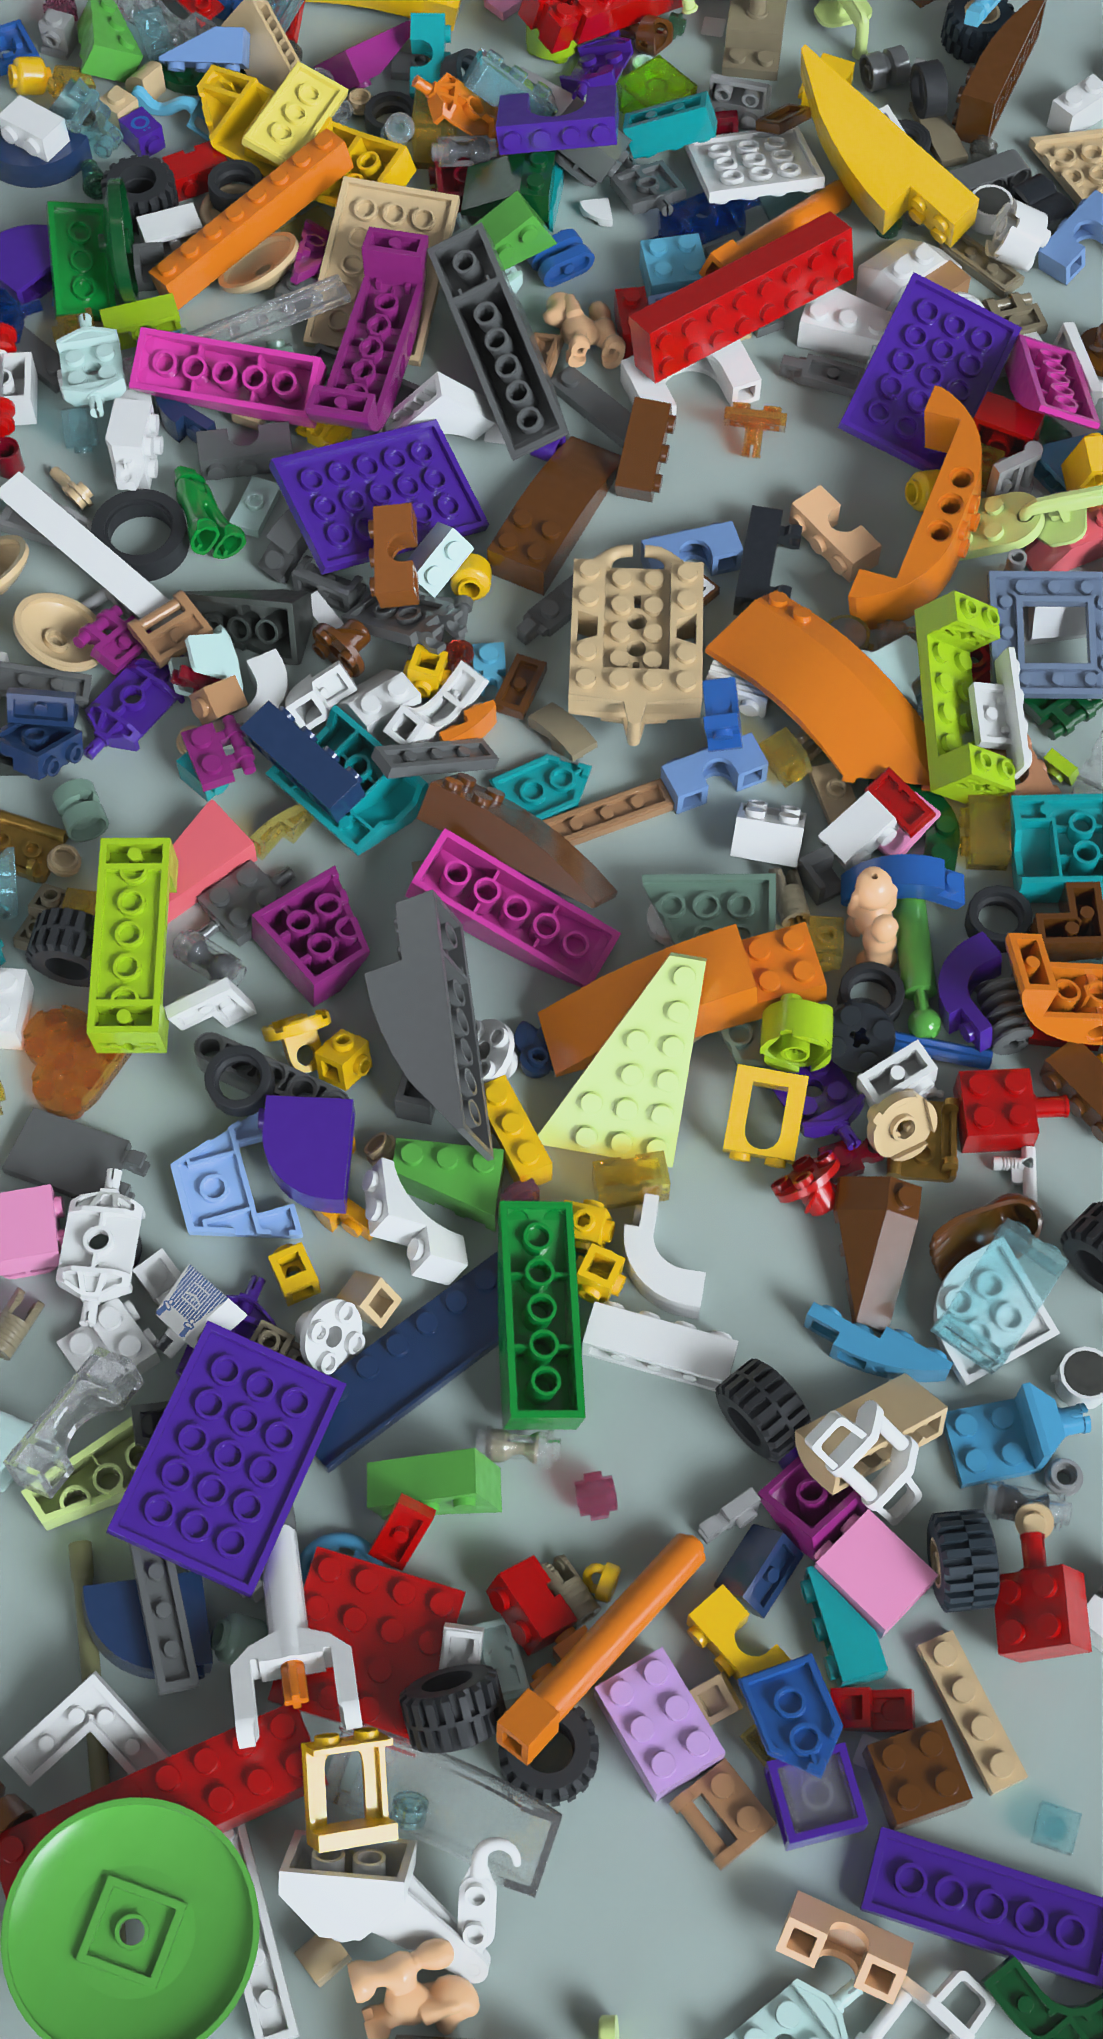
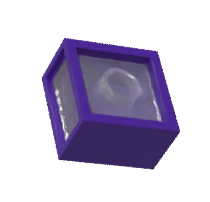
M845 1742L835 1745L822 1778H818L778 1759L767 1761L763 1771L785 1851L863 1832L869 1824Z

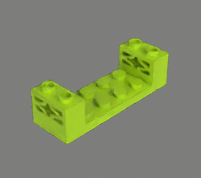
M953 590L914 610L930 792L976 807L1016 790L1013 759L975 745L968 687L973 683L970 652L1000 639V617L997 608Z
M171 838L100 839L86 1031L96 1053H167L169 1020L163 1007L168 907L169 893H177L179 862Z

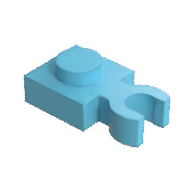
M504 642L472 644L473 669L490 681L487 686H496L498 693L503 683L501 676H506ZM485 689L480 694L481 696H485Z

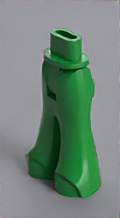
M178 466L174 470L176 476L174 480L176 499L186 515L188 535L193 552L205 555L211 550L213 558L226 559L237 554L247 542L243 530L230 523L222 514L209 485L206 484L202 475L198 474L195 469Z

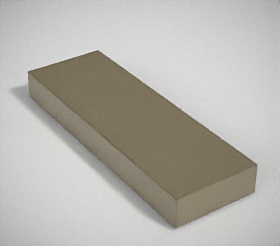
M910 102L908 110L914 121L924 125L930 132L932 141L930 151L935 160L944 168L967 163L969 155L946 113L943 116L920 119L916 115L913 103Z
M966 233L951 248L945 243L939 244V248L960 264L965 272L1000 298H1006L1008 294L1013 293L1023 285L1025 278L1012 267L988 257L985 253V247Z

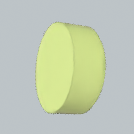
M601 2015L598 2026L599 2039H619L617 2015Z

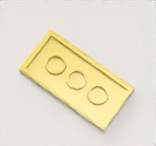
M297 61L243 136L242 145L281 165L315 138L327 118H332L346 99L349 89Z

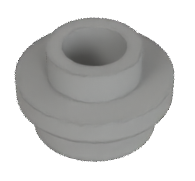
M1058 1458L1047 1466L1044 1480L1051 1492L1058 1496L1068 1497L1077 1493L1081 1488L1083 1473L1074 1461L1067 1458ZM1057 1474H1066L1069 1477V1483H1060L1057 1479Z

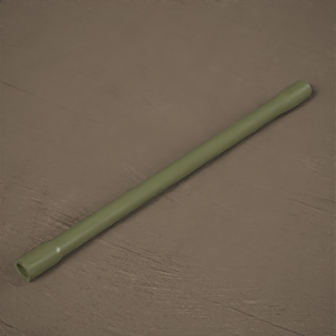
M87 1540L75 1541L68 1545L71 1579L74 1584L82 1682L95 1670L101 1676L99 1650L87 1631L81 1598L82 1587L93 1585L94 1578L92 1542ZM89 1732L86 1735L90 1788L91 1791H94L111 1783L108 1751ZM124 1923L120 1929V1937L127 1944Z

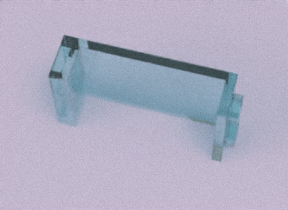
M1009 1218L993 1233L995 1237L948 1309L936 1320L930 1330L990 1374H993L1004 1365L1069 1263V1260L1062 1256L1057 1247L1049 1243H1043L1031 1234L1027 1226L1020 1222L1012 1221Z

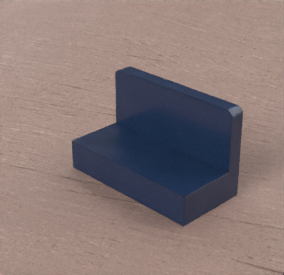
M8 687L7 723L74 728L79 713V705L76 704V692Z
M753 1524L717 1578L714 1587L718 1589L723 1584L753 1615L764 1619L804 1554L783 1532Z

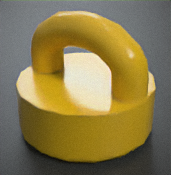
M608 1561L606 1565L591 1563L585 1568L582 1580L589 1591L595 1594L596 1600L608 1604L613 1598L622 1569L619 1565ZM594 1573L601 1574L598 1584L592 1581Z

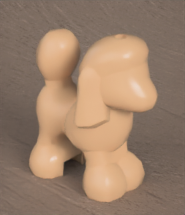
M555 292L548 297L546 301L547 310L542 316L546 324L560 329V335H562L565 343L569 345V349L566 351V362L570 367L578 368L583 366L587 361L585 356L587 350L592 345L601 348V364L606 369H614L621 364L625 354V341L616 334L614 322L611 320V311L602 301L592 302L588 308V317L582 311L579 301L573 294Z
M876 866L864 869L857 877L855 891L852 893L846 913L849 916L845 921L846 931L852 937L863 935L862 943L864 950L858 953L856 965L865 962H876L892 969L897 963V953L894 948L897 943L896 934L899 926L897 920L892 916V911L896 907L898 889L892 883L889 874Z
M432 1938L422 1942L412 1952L397 1951L380 1960H354L347 1964L352 1990L357 2003L368 2001L374 1995L377 1987H386L383 2003L369 2005L362 2009L368 2039H388L391 2029L397 2026H415L421 2023L426 2026L435 2023L440 2033L448 2035L456 2029L458 2023L478 2013L480 2008L479 1997L476 1989L467 1979L459 1975L447 1974L431 1982L421 1983L417 1981V1972L422 1968L441 1970L452 1963L454 1960V1949L449 1941L443 1938Z

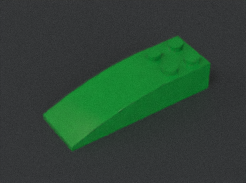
M499 1202L498 1336L503 1430H577L586 1418L572 1202Z

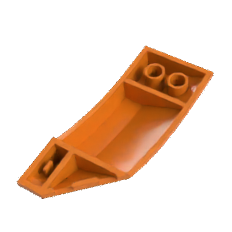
M775 590L754 600L706 646V654L753 684L799 724L843 775L842 782L855 783L859 778L875 780L890 767L905 783L921 785V790L930 791L925 725L917 711L895 684L864 652L837 629L812 613L810 609L790 599L785 593Z

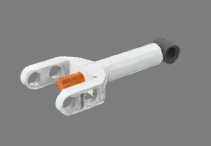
M292 1505L262 1572L268 1635L248 1646L230 1666L239 1749L255 1747L260 1737L254 1680L262 1679V1682L282 1679L285 1706L293 1705V1708L297 1709L302 1707L301 1703L309 1701L306 1675L325 1672L326 1668L333 1667L341 1723L346 1727V1731L363 1728L351 1646L328 1632L308 1628L296 1521Z

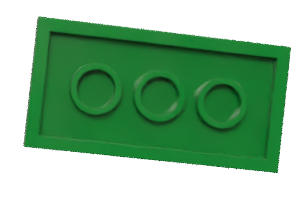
M47 201L46 212L55 320H78L81 314H83L85 320V313L91 315L92 321H102L99 310L116 306L114 280L110 272L106 252L100 253L98 234H103L104 204Z

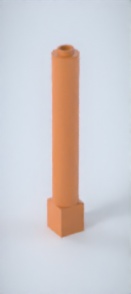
M840 180L831 182L825 188L818 190L739 241L735 242L732 239L712 251L699 274L704 277L829 211L835 215L850 206L852 203L851 196Z
M676 1534L533 1691L527 1688L497 1721L496 1742L528 1766L558 1733L559 1723L705 1562L706 1556L701 1541L690 1534Z

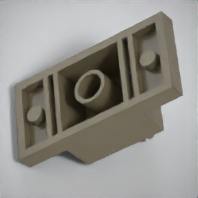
M730 0L721 75L777 81L788 0Z

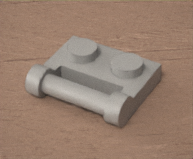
M1030 441L1026 443L1023 451L1008 458H1001L993 464L985 498L1011 492L1031 494L1034 486L1032 478L1036 463L1041 459L1043 453L1042 444L1037 441Z

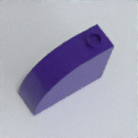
M22 225L0 232V297L22 313L53 289L48 225Z
M266 1095L265 1108H259L258 1130H263V1147L272 1177L289 1198L304 1207L326 1213L346 1214L356 1116L353 1099Z

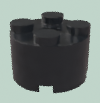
M864 997L853 998L834 1007L831 1059L836 1065L849 1072L864 1073L891 1056L895 1046L896 1035L893 1020L885 1007L875 1000ZM860 1028H865L868 1039H861L859 1042H855L851 1031L858 1032Z

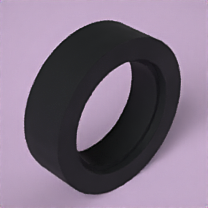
M137 489L136 491L129 490L119 493L101 505L91 525V533L148 582L161 579L175 571L182 564L189 551L190 540L184 512L173 498L159 491ZM137 517L157 518L166 523L171 529L169 538L163 546L153 552L141 555H131L119 551L112 545L111 538L119 525Z

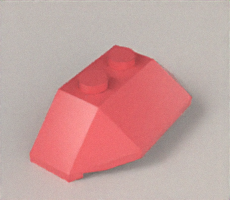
M1103 505L1087 508V530L1079 541L1073 544L1049 547L1036 538L1028 544L1025 553L1027 554L1026 566L1029 571H1069L1102 558Z

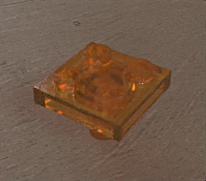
M733 402L732 407L725 406L724 425L745 428L742 457L749 458L750 447L754 445L752 458H761L763 431L785 433L787 413H782L781 407L763 406V410L751 409V404L743 402Z

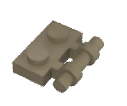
M1019 292L1010 293L1007 298L998 300L989 298L984 299L982 302L985 309L1022 327L1019 333L1021 335L1036 331L1041 335L1047 331L1048 324L1038 304H1032L1030 292L1024 294Z

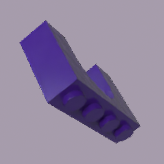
M617 86L587 87L586 103L577 111L560 116H540L532 113L529 93L500 95L496 121L499 155L617 145L619 123Z

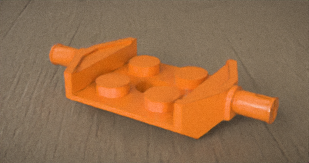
M448 72L432 84L419 75L414 77L411 86L425 94L428 98L427 103L434 124L438 125L445 119L453 126L470 135L474 140L487 143L489 152H493L498 147L496 133L497 105Z

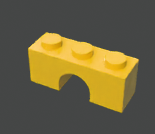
M506 1075L485 1083L491 1135H495L501 1149H504L505 1166L519 1193L522 1194L551 1181L552 1161Z
M722 1584L688 1615L686 1624L689 1626L687 1633L694 1643L701 1649L706 1646L716 1657L713 1660L714 1664L720 1672H725L728 1679L733 1676L738 1680L744 1676L790 1661L791 1659L778 1644L760 1656L747 1655L738 1648L735 1634L747 1623L750 1613Z

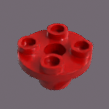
M832 1150L825 1151L813 1159L810 1154H806L794 1161L792 1164L793 1171L775 1180L770 1187L779 1202L789 1203L801 1199L805 1205V1214L810 1213L812 1216H822L834 1208L836 1185L829 1180L837 1173L841 1163Z

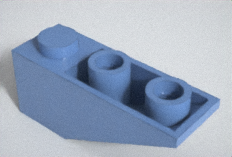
M215 26L160 55L159 61L168 67L169 71L184 72L185 67L195 68L197 72L206 73L211 65H216L240 73V69H249L250 33L244 27Z

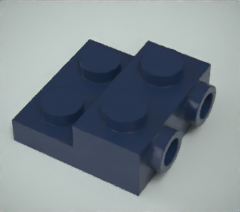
M8 723L0 728V753L13 758V770L23 773L32 779L40 780L47 775L54 777L59 773L62 766L67 765L69 762L76 764L83 756L82 731L76 728Z

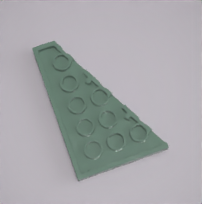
M776 873L642 874L643 888L673 945L733 924L737 925L741 940L776 930ZM762 1019L718 1031L736 1066L742 1064L775 1070V1068L770 1067L764 1062V1055H760Z

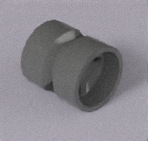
M902 45L886 48L882 53L875 51L864 54L860 58V76L868 92L884 89L888 84L890 86L903 84L910 79V60L907 51Z

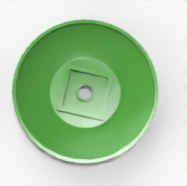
M132 1797L110 1800L86 1808L64 1820L37 1844L21 1866L11 1886L4 1908L0 1938L1 1959L10 1994L26 2022L42 2039H207L233 2011L244 1993L253 1971L260 1930L259 1907L250 1873L232 1842L221 1830L195 1811L165 1800ZM130 1919L141 1921L145 1929L142 1940L135 1945L125 1944L120 1937L122 1925Z

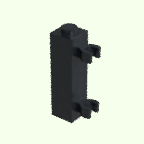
M752 505L733 607V615L739 616L754 600L775 590L783 592L791 598L792 587L787 585L770 586L778 544H783L789 549H799L803 527L796 524L781 526L783 510Z

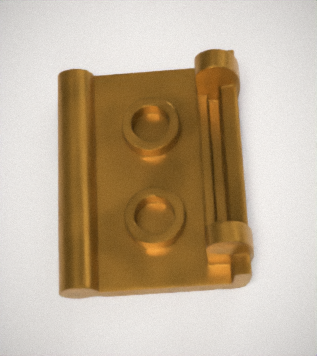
M0 809V870L28 879L34 883H45L51 873L47 866L48 854L56 846L66 843L68 840L66 830Z
M948 1097L943 1102L928 1101L933 1105L937 1114L935 1133L930 1131L929 1136L925 1140L928 1145L915 1157L905 1161H893L890 1157H887V1176L905 1180L951 1183L956 1179L959 1163L957 1158L958 1098ZM904 1120L898 1125L897 1130L899 1132L903 1130V1124L907 1121Z

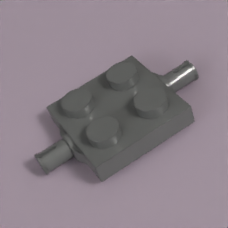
M629 156V159L627 157L623 162L626 170L614 174L610 178L611 188L633 215L646 213L654 208H658L664 216H667V214L671 215L673 212L672 204L686 199L685 186L663 160L640 165L636 163L632 156Z
M250 860L197 897L199 905L209 915L211 921L195 930L196 936L204 943L219 931L229 936L239 947L252 939V914L285 895L280 888L296 878L292 869L286 866L282 871L271 877Z

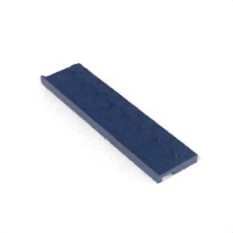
M498 1251L329 1375L346 1383V1387L315 1454L326 1472L330 1473L499 1345Z

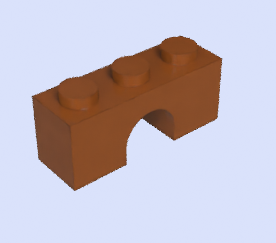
M411 503L373 506V519L368 520L370 539H374V548H369L370 566L374 568V577L369 579L371 596L377 597L381 608L419 605V576L413 560H394L395 555L399 551L418 547L417 517Z

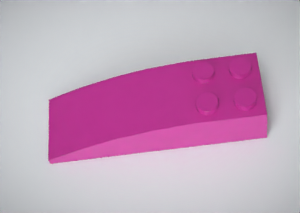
M141 327L129 388L154 396L226 413L274 422L289 421V424L316 428L317 422H313L306 414V405L313 385L324 386L327 367L321 357Z
M1019 334L1004 367L1011 392L1017 402L1029 410L1088 429L1098 430L1101 423L1076 352Z
M446 828L442 831L411 881L405 895L411 898L433 889L463 924V931L530 966L581 988L595 980L621 935L617 930Z

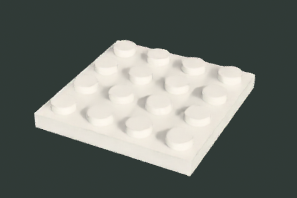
M798 126L781 135L750 130L720 134L705 143L696 142L685 145L687 155L709 203L725 204L730 200H755L760 196L772 195L778 197L789 192L800 191L808 193L815 189L825 188V176Z

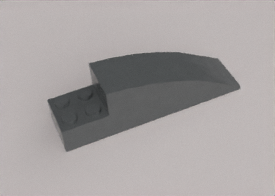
M482 222L428 248L427 252L511 459L514 461L568 435L569 431L554 386L526 313L510 285L493 241Z
M432 889L395 903L397 918L394 919V927L400 940V946L397 947L400 961L367 972L364 976L379 1028L392 1055L408 1080L487 1161L494 1159L463 924Z

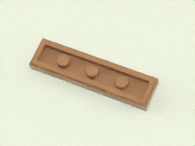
M659 778L542 821L575 846L673 811L674 802L662 779Z

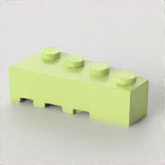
M132 1416L21 1491L46 1531L120 1503L146 1450V1447L135 1445Z

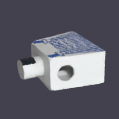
M189 1264L156 1310V1316L169 1329L155 1343V1346L172 1359L185 1343L193 1349L195 1348L207 1321L231 1331L247 1314Z

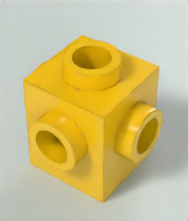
M417 644L411 660L407 659L403 673L421 693V698L432 699L452 674V671L448 670V652L443 651L436 655L429 652L423 645Z
M340 1029L330 1039L326 1040L315 1052L319 1079L344 1091H347L373 1067L369 1041L360 1035H355L344 1029Z
M584 1199L583 1203L564 1200V1202L573 1203L575 1252L587 1254L592 1243L605 1248L606 1242L610 1243L615 1232V1221H612L607 1208H604L605 1205L591 1199Z
M592 1243L586 1256L580 1255L576 1261L578 1295L590 1303L609 1301L612 1294L618 1297L627 1278L622 1275L626 1258Z

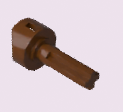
M650 14L646 15L640 23L619 30L621 37L635 40L636 49L639 53L655 57L672 43L674 32L672 22Z

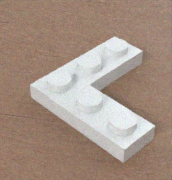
M95 1670L3 1755V1758L30 1787L89 1732L96 1737L128 1774L171 1756V1754Z

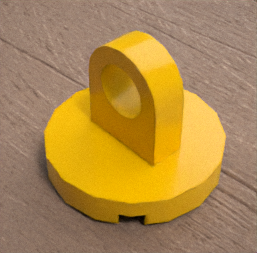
M317 1009L315 1010V1015L309 1017L307 1013H299L262 1027L261 1031L265 1042L281 1040L290 1067L304 1073H309L317 1069L315 1052L322 1046L317 1029L327 1026L332 1022L328 1010ZM304 1045H308L313 1051V1058L307 1065H302L297 1060V1051Z

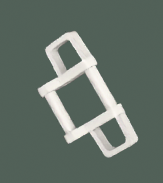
M866 1401L858 1409L855 1423L836 1410L830 1411L806 1436L805 1444L825 1462L826 1469L833 1476L841 1477L861 1496V1501L868 1509L877 1511L891 1525H897L921 1500L922 1492L911 1478L915 1469L919 1445L911 1436L903 1435L884 1416L883 1409L875 1401ZM844 1426L849 1429L851 1433L828 1456L821 1448L823 1442L838 1427ZM879 1434H881L893 1446L890 1457L891 1462L869 1483L853 1466L877 1442ZM905 1484L907 1486L906 1493L891 1509L885 1510L883 1506Z
M954 1970L933 1994L905 1975L893 2005L887 2003L865 2033L859 2032L854 2039H882L911 2000L923 2008L950 2034L947 2039H974L975 2033L995 2006V2000L968 1972L963 1970ZM961 1981L980 1999L978 2008L966 2025L958 2020L941 2003Z

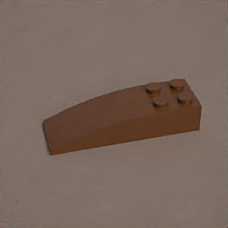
M1029 0L993 36L981 54L976 66L969 68L965 80L966 86L961 85L956 98V103L960 104V106L956 109L952 119V125L956 126L955 131L961 141L982 148L987 147L1037 42L1047 0Z
M571 436L538 472L487 548V561L490 563L492 575L544 596L614 483L621 455Z
M465 773L446 776L430 783L417 816L418 820L440 831L446 828L504 864L592 909L616 897L618 891L579 850L541 819L506 799L505 793L492 787L484 788L476 784L477 780L474 777Z

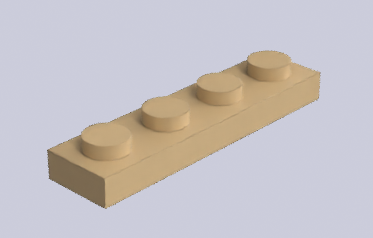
M950 1630L918 1645L916 1651L990 1796L1026 1780L1028 1775L954 1631Z

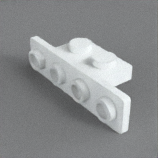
M1007 647L994 663L997 684L973 682L968 687L975 745L981 748L1006 750L1007 757L1013 759L1015 779H1018L1030 767L1032 752L1028 747V722L1024 718L1023 711L1024 693L1020 689L1019 682L1020 663L1016 659L1015 648Z

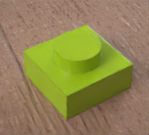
M1053 748L1043 757L1047 767V774L1057 783L1061 784L1064 780L1072 786L1080 777L1078 767Z

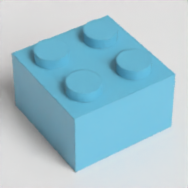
M699 233L640 241L639 268L646 296L679 290L702 278L699 272L706 259Z

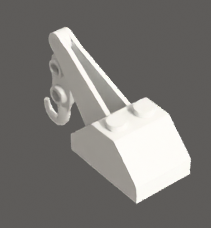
M295 1830L279 1870L278 1895L318 1937L332 1938L338 1942L361 1941L369 1933L373 1932L410 1952L416 1950L425 1940L443 1938L449 1941L454 1949V1960L444 1969L467 1979L473 1984L480 1983L486 1979L491 1958L485 1948L494 1939L497 1906V1886L487 1865L488 1855L496 1850L505 1851L512 1858L513 1865L515 1867L520 1866V1853L512 1842L501 1837H489L482 1840L474 1848L471 1865L459 1889L457 1921L413 1875L416 1865L417 1840L398 1839L318 1853L307 1845L306 1830Z

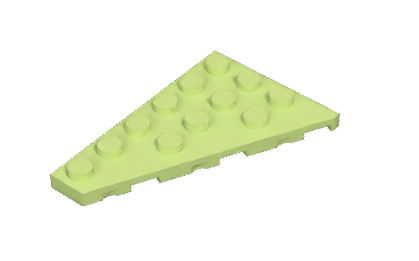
M672 952L669 954L636 1002L630 1007L611 1036L605 1041L597 1055L580 1075L541 1131H539L538 1137L544 1146L673 1168L707 958Z

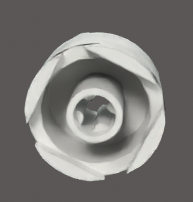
M1012 199L1013 204L1009 202L1004 204L995 217L990 228L995 233L992 241L986 240L985 253L988 257L1012 268L1028 272L1034 263L1035 255L1039 248H1044L1050 239L1051 231L1047 229L1048 216L1044 212L1016 199Z

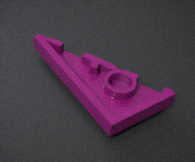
M310 219L305 221L290 282L295 285L320 273L330 233Z

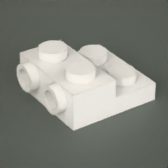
M119 1298L107 1301L98 1307L94 1327H89V1324H87V1327L81 1325L56 1342L97 1404L161 1362L156 1352L158 1347L155 1346L158 1340L149 1328L142 1332L136 1323L141 1317L129 1300L124 1303Z

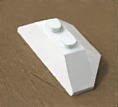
M901 238L859 265L856 296L893 313L913 272L925 277L949 260L953 261L961 269L962 266L940 248L925 242Z

